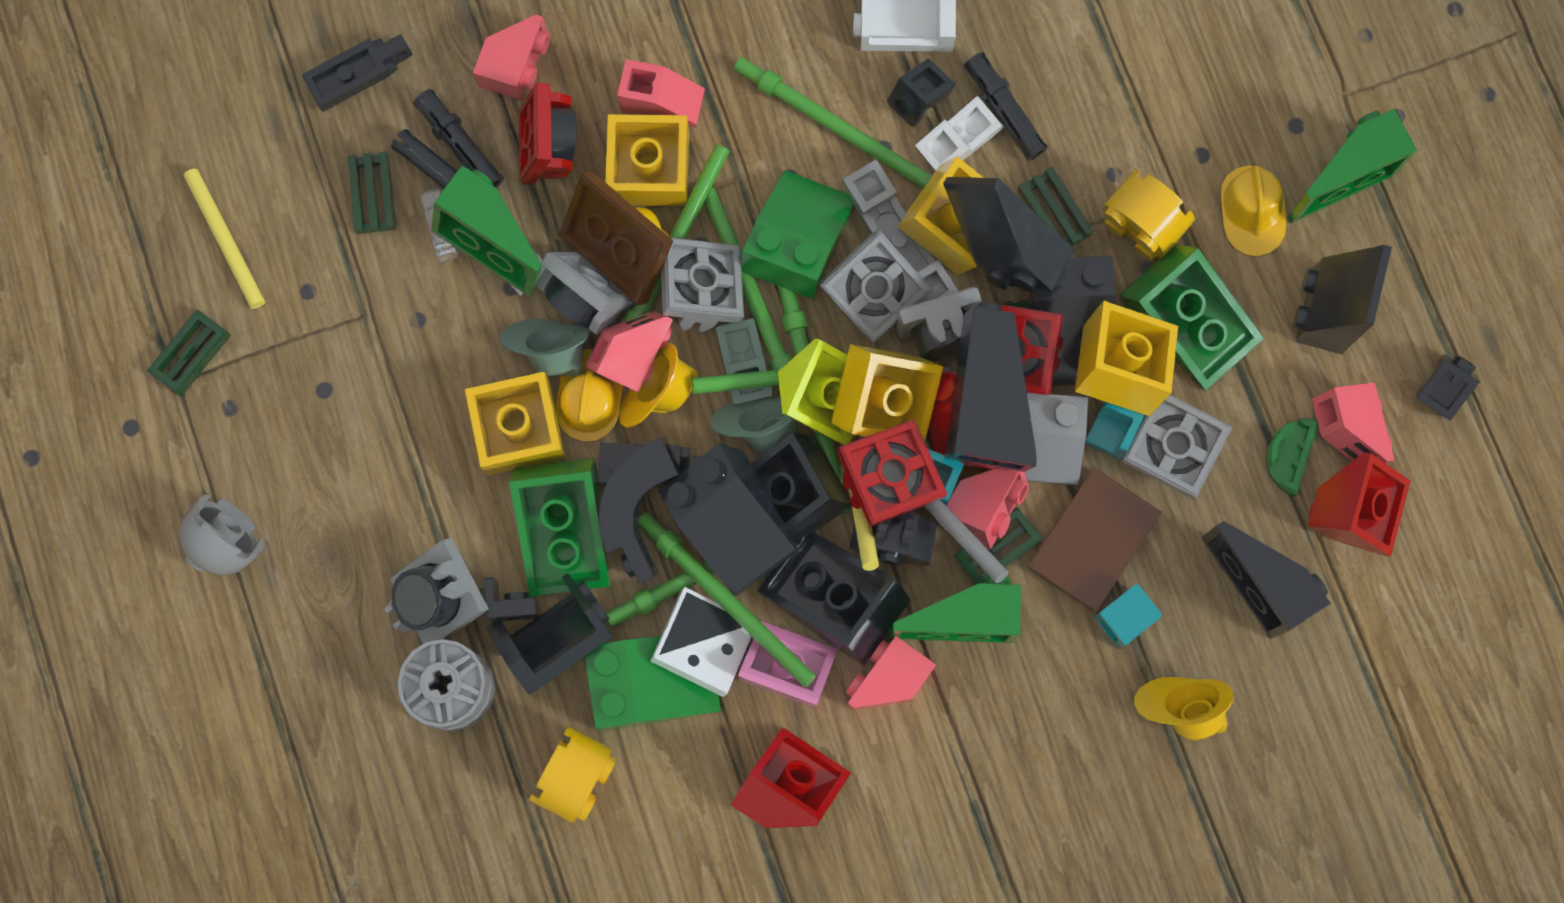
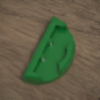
M1303 418L1286 424L1273 435L1266 449L1265 463L1270 478L1281 491L1292 497L1298 494L1318 428V421L1314 419Z

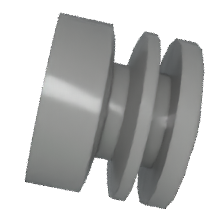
M445 639L425 642L413 650L402 664L397 682L400 701L410 716L424 725L450 732L468 729L482 720L492 706L496 689L493 672L484 658L460 642ZM441 675L453 680V682L447 685L448 692L446 694L435 690V686L441 683Z

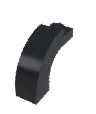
M665 436L636 449L617 466L605 486L600 503L599 526L605 550L609 553L622 547L625 553L620 556L622 564L629 577L636 576L639 584L655 577L659 573L639 531L638 510L641 501L655 485L682 472Z

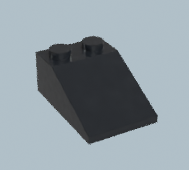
M946 177L943 182L944 188L974 262L987 274L986 279L992 285L1001 289L1018 287L1028 292H1032L1034 289L1052 291L1075 249L999 178Z
M1380 245L1323 257L1313 269L1308 268L1302 283V291L1307 292L1304 306H1298L1293 320V328L1298 329L1295 342L1343 354L1369 330L1375 322L1392 247Z
M1113 256L1071 257L1052 291L1034 289L1032 292H1028L1029 309L1063 314L1060 336L1063 337V348L1058 353L1060 365L1057 372L1053 375L1052 386L1076 385L1083 325L1103 301L1115 304Z
M791 432L751 463L794 541L823 527L851 506L849 495L819 442L814 437Z
M718 443L658 490L677 526L734 596L741 594L799 550L743 450Z
M1227 522L1219 523L1201 537L1270 639L1290 631L1331 604L1326 597L1328 590L1319 576L1314 573L1311 575L1307 568Z
M812 532L794 541L799 550L774 568L757 592L828 644L860 664L865 665L911 599L895 578L877 568L871 571L864 570L860 558Z

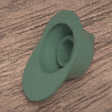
M527 319L505 328L500 334V343L508 350L526 355L534 370L538 373L545 372L547 376H578L582 371V343L589 337V330L584 326L569 325L553 320Z
M781 397L761 398L735 405L733 402H729L719 408L712 415L710 421L714 432L723 436L742 437L752 450L760 454L767 452L791 432L798 433L797 421L782 413Z

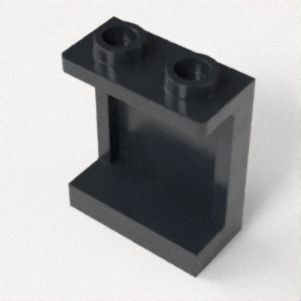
M569 573L561 578L571 591V594L513 635H511L500 619L486 627L508 668L529 695L612 638L603 624L610 618L584 580L576 584Z

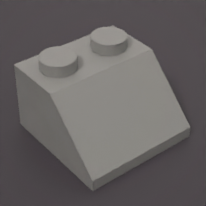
M1028 393L1027 397L1037 463L1036 467L1025 472L1027 482L1078 485L1086 440L1088 397L1053 394L1047 396Z

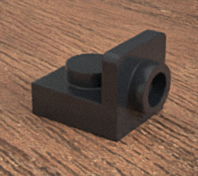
M928 58L899 78L887 99V103L909 125L914 127L921 121L926 110L948 96L956 84Z
M1443 354L1439 359L1440 364L1417 393L1416 399L1451 421L1480 381L1478 376L1473 373L1477 367L1458 354L1453 359Z
M493 577L484 579L485 588H480L479 591L489 608L485 612L486 618L494 623L498 619L502 622L539 618L540 603L536 598H529L528 592L504 594L505 600L499 601L498 581Z

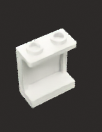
M860 0L861 13H854L853 37H861V51L953 52L956 38V0Z

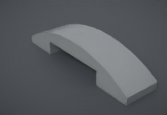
M877 159L843 178L842 182L869 233L872 234L877 229L880 230L932 288L917 304L958 292L939 259L936 261L932 254L897 227L906 212L896 198L897 192Z

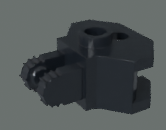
M909 511L873 525L872 529L878 562L890 565H900L902 562L929 566L938 524L922 519L918 515H913ZM854 523L849 549L860 552Z

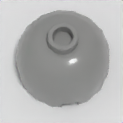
M205 494L189 508L182 519L179 538L183 551L186 554L185 558L190 566L201 572L206 571L217 575L237 573L253 562L263 551V538L261 537L258 542L256 541V538L250 531H254L257 527L243 511L222 498L217 503L208 501L211 495Z

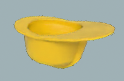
M1248 165L1236 168L1226 176L1221 185L1220 197L1226 238L1234 249L1244 255L1258 257L1269 254L1281 244L1286 233L1285 200L1280 181L1272 172L1259 166Z
M668 342L662 349L658 350L652 362L654 370L649 381L645 385H641L638 392L629 389L626 393L619 411L620 424L626 428L634 427L641 423L651 412L667 413L677 410L688 398L692 391L691 379L698 377V372L678 359V351L674 344Z
M593 349L583 350L582 371L578 376H560L556 402L557 418L562 430L571 438L582 442L597 441L607 436L615 427L619 416L623 385L585 366Z
M1161 677L1141 686L1134 697V706L1141 716L1153 722L1171 724L1180 736L1189 740L1206 739L1216 733L1225 732L1228 725L1226 711H1228L1233 703V691L1230 686L1221 680Z

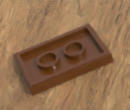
M589 170L581 173L559 236L638 306L648 303L673 240L593 171Z
M1094 467L1027 569L1093 613H1096L1162 511Z

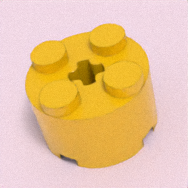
M1134 169L1103 205L1102 209L1106 217L1103 224L1119 238L1124 234L1129 236L1136 242L1134 246L1135 251L1144 259L1152 262L1156 256L1163 258L1193 224L1195 216L1191 210L1184 215L1179 209L1183 201L1165 184L1149 174L1141 179L1139 178L1140 170Z
M568 726L564 732V735L570 737L568 744L561 740L559 741L536 786L543 790L541 795L533 791L528 801L573 824L576 818L583 822L586 820L596 801V796L591 794L592 789L597 781L605 784L616 761L615 758L610 756L612 748Z

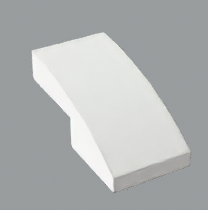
M977 96L949 121H942L915 146L931 166L937 170L941 164L956 156L964 160L1001 131L1004 126L981 98Z

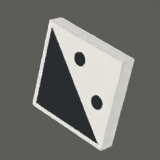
M684 587L678 596L650 662L724 697L728 694L751 635L718 603Z

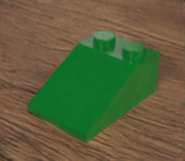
M1395 108L1384 114H1380L1378 110L1373 111L1356 122L1358 127L1346 135L1347 141L1289 214L1288 219L1291 224L1390 179L1401 170L1415 154L1417 148Z
M462 165L434 202L431 231L531 297L535 292L542 267L540 261L497 188L493 186L492 181L484 173L478 170L470 171Z
M785 170L760 212L742 251L741 272L814 300L820 288L818 283L823 280L854 209V204L849 194Z
M1176 244L1163 258H1160L1119 295L1130 310L1178 326L1175 361L1205 391L1264 339L1204 255L1195 247Z
M594 457L514 468L509 485L529 596L535 597L571 592L561 578L569 573L576 584L584 580L589 589L610 587L607 552L602 542L599 526L601 494Z
M986 577L984 583H978L895 621L890 630V639H894L897 636L901 640L1013 643L1020 636L1021 585L1010 584L1011 579L1008 577L999 583H996L991 577Z
M661 636L603 643L585 656L595 728L599 732L721 712L719 695L650 662Z

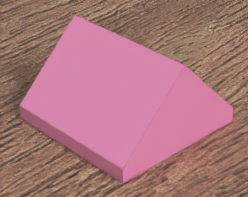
M761 621L816 677L810 685L803 687L776 659L753 639L739 671V680L816 709L838 650Z

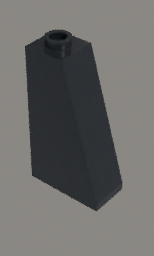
M981 302L977 306H973L963 316L945 459L1026 472L1036 467L1037 454L1015 314L1002 311V306L999 304Z

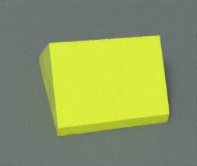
M814 339L778 371L782 413L826 437L846 445L850 443L853 434L832 424L831 421L847 354L820 339Z

